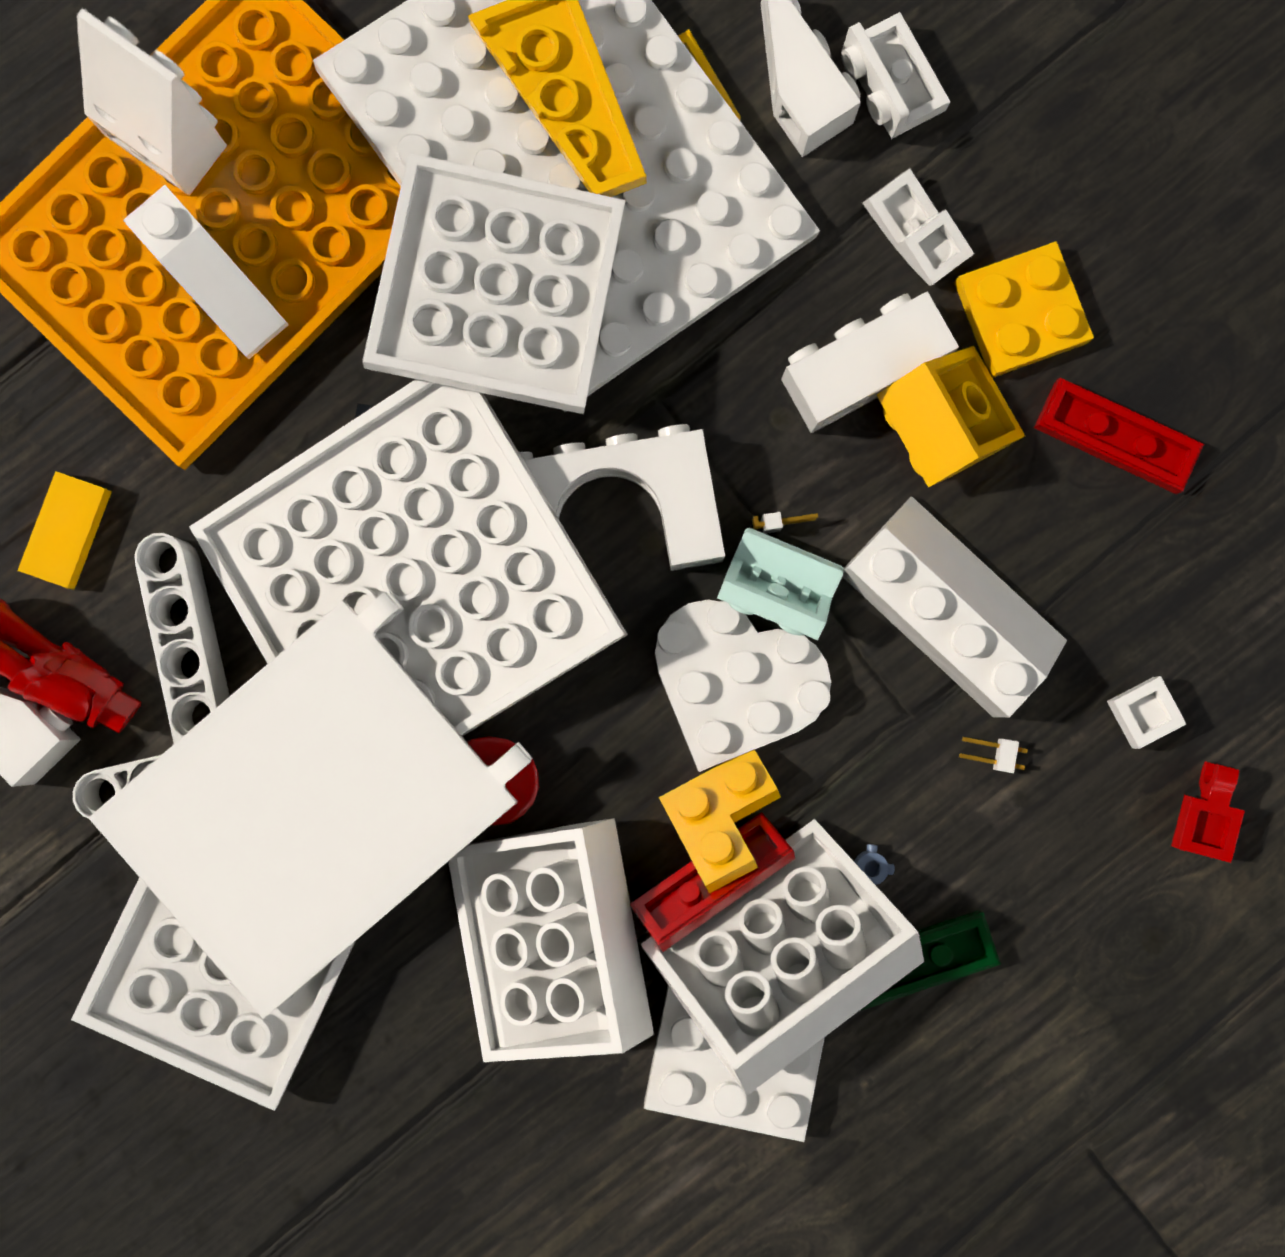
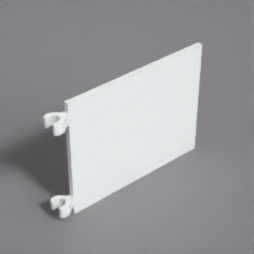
M383 592L359 615L352 610L345 600H342L88 817L262 1019L271 1014L516 804L517 800L506 789L505 784L533 759L518 742L494 764L486 765L377 639L376 632L404 610L403 606L391 592Z

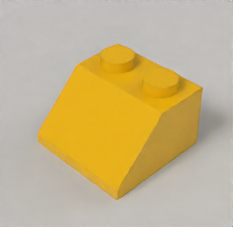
M975 346L926 361L876 394L884 408L883 412L887 423L899 434L909 452V459L913 469L923 477L928 488L960 473L1025 437L1024 432Z

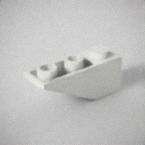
M761 0L773 116L803 157L854 123L861 104L860 92L854 79L847 72L841 73L830 58V48L824 36L816 29L812 31L801 16V7L798 0Z

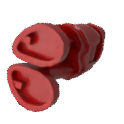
M0 598V675L10 680L8 690L22 695L25 700L39 703L67 718L83 722L89 717L87 725L92 728L101 723L120 734L137 713L142 702L123 692L124 683L111 676L105 668L86 656L79 648H75L69 642H64L62 647L52 643L15 614L7 602ZM10 646L28 655L29 657H31V659L29 660L26 657L22 656L20 653L15 651Z

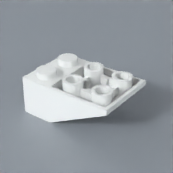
M82 8L77 14L85 115L104 136L190 196L227 147L214 128L218 123L217 119L199 104L202 100L201 96L181 80L185 73L170 58L158 50H154L151 56H149L136 46L139 42L137 38L118 21L108 17L103 23Z

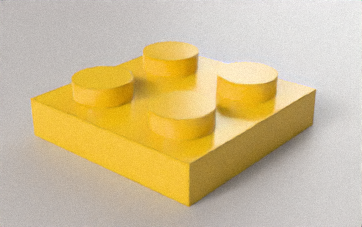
M1057 241L958 276L954 282L983 360L992 378L1083 346L1094 339Z

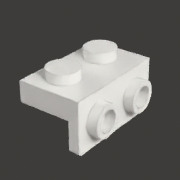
M900 12L864 30L860 22L849 27L841 52L843 65L854 81L857 79L860 81L867 94L866 102L871 117L879 126L884 124L891 139L947 110L950 100Z

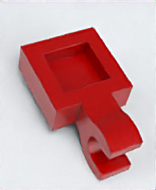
M1204 762L1199 780L1201 796L1196 798L1184 794L1171 844L1172 847L1225 862H1232L1245 810L1229 806L1239 777L1238 769Z

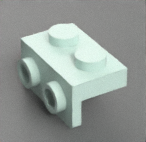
M747 528L743 533L717 598L727 602L734 610L747 615L756 614L773 621L790 634L806 635L818 640L826 624L832 597L842 579L844 568L841 565L762 532Z

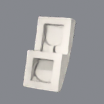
M911 169L901 173L862 202L896 250L929 286L935 284L974 254L947 210L938 213Z

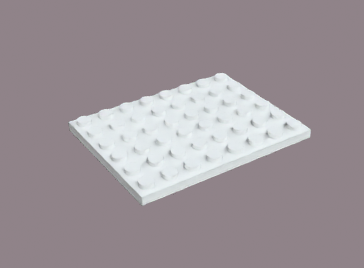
M407 0L313 60L317 73L400 187L408 153L410 152L589 192L470 25L468 15L506 0ZM578 0L647 177V184L613 196V198L625 200L587 396L814 240L820 232L819 228L652 0Z

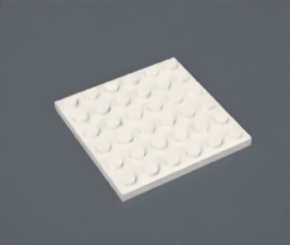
M415 379L189 526L267 664L342 600H345L352 610L359 615L383 592H391L403 606L404 610L376 632V637L461 736L628 635L485 395L480 392Z

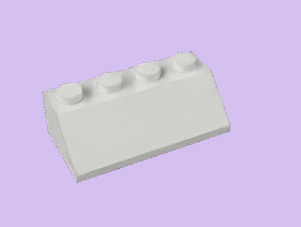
M912 496L844 567L842 577L993 718L1011 717L1047 678L1067 642L1055 628Z

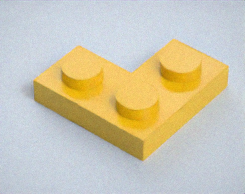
M755 750L725 761L659 797L709 894L758 868L734 823L781 798L775 783Z

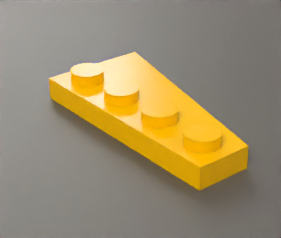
M506 0L468 15L470 25L589 192L613 197L647 184L646 173L578 0Z

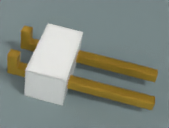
M781 512L763 514L761 522H759L758 516H754V519H752L753 529H763L764 534L780 532L783 525L814 521L818 518V513L782 519Z
M962 737L964 742L996 747L997 750L995 760L959 753V758L994 764L993 770L1014 773L1015 768L1024 770V765L1015 764L1017 752L1027 753L1028 749L1019 748L1018 741L998 738V743Z

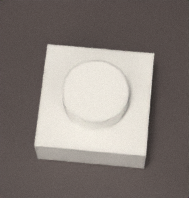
M1161 676L1152 677L1107 701L1132 749H1140L1186 725Z

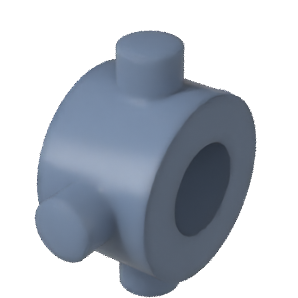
M867 844L866 851L860 853L854 862L877 885L882 883L887 875H893L895 867L894 864H888L886 859L877 853V845Z

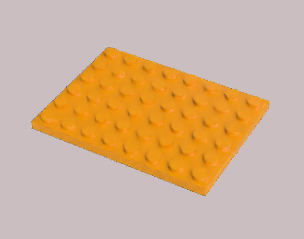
M206 0L156 49L170 58L185 73L181 80L201 96L202 100L199 104L217 119L218 123L214 128L227 145L190 196L104 136L87 117L0 202V293L183 470H186L383 271L401 187L317 73L313 60L344 41V39L303 0ZM166 185L289 324L250 359L237 348L123 221L162 186Z

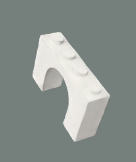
M687 424L673 425L658 430L659 437L638 440L637 434L634 433L621 434L607 438V446L586 449L584 443H569L555 447L553 449L554 455L533 458L532 452H519L558 519L568 497L584 483L601 477L624 478L640 485L651 495L657 504L662 518L671 571L723 562L725 552L703 429L690 431V427Z

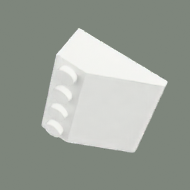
M615 818L469 843L448 861L483 1062L619 1054L626 1052L654 1035Z
M815 819L786 839V842L794 850L796 857L792 862L663 953L652 937L641 944L713 1051L746 1095H749L924 962L918 931Z

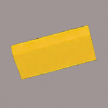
M55 471L17 571L75 590L112 491Z

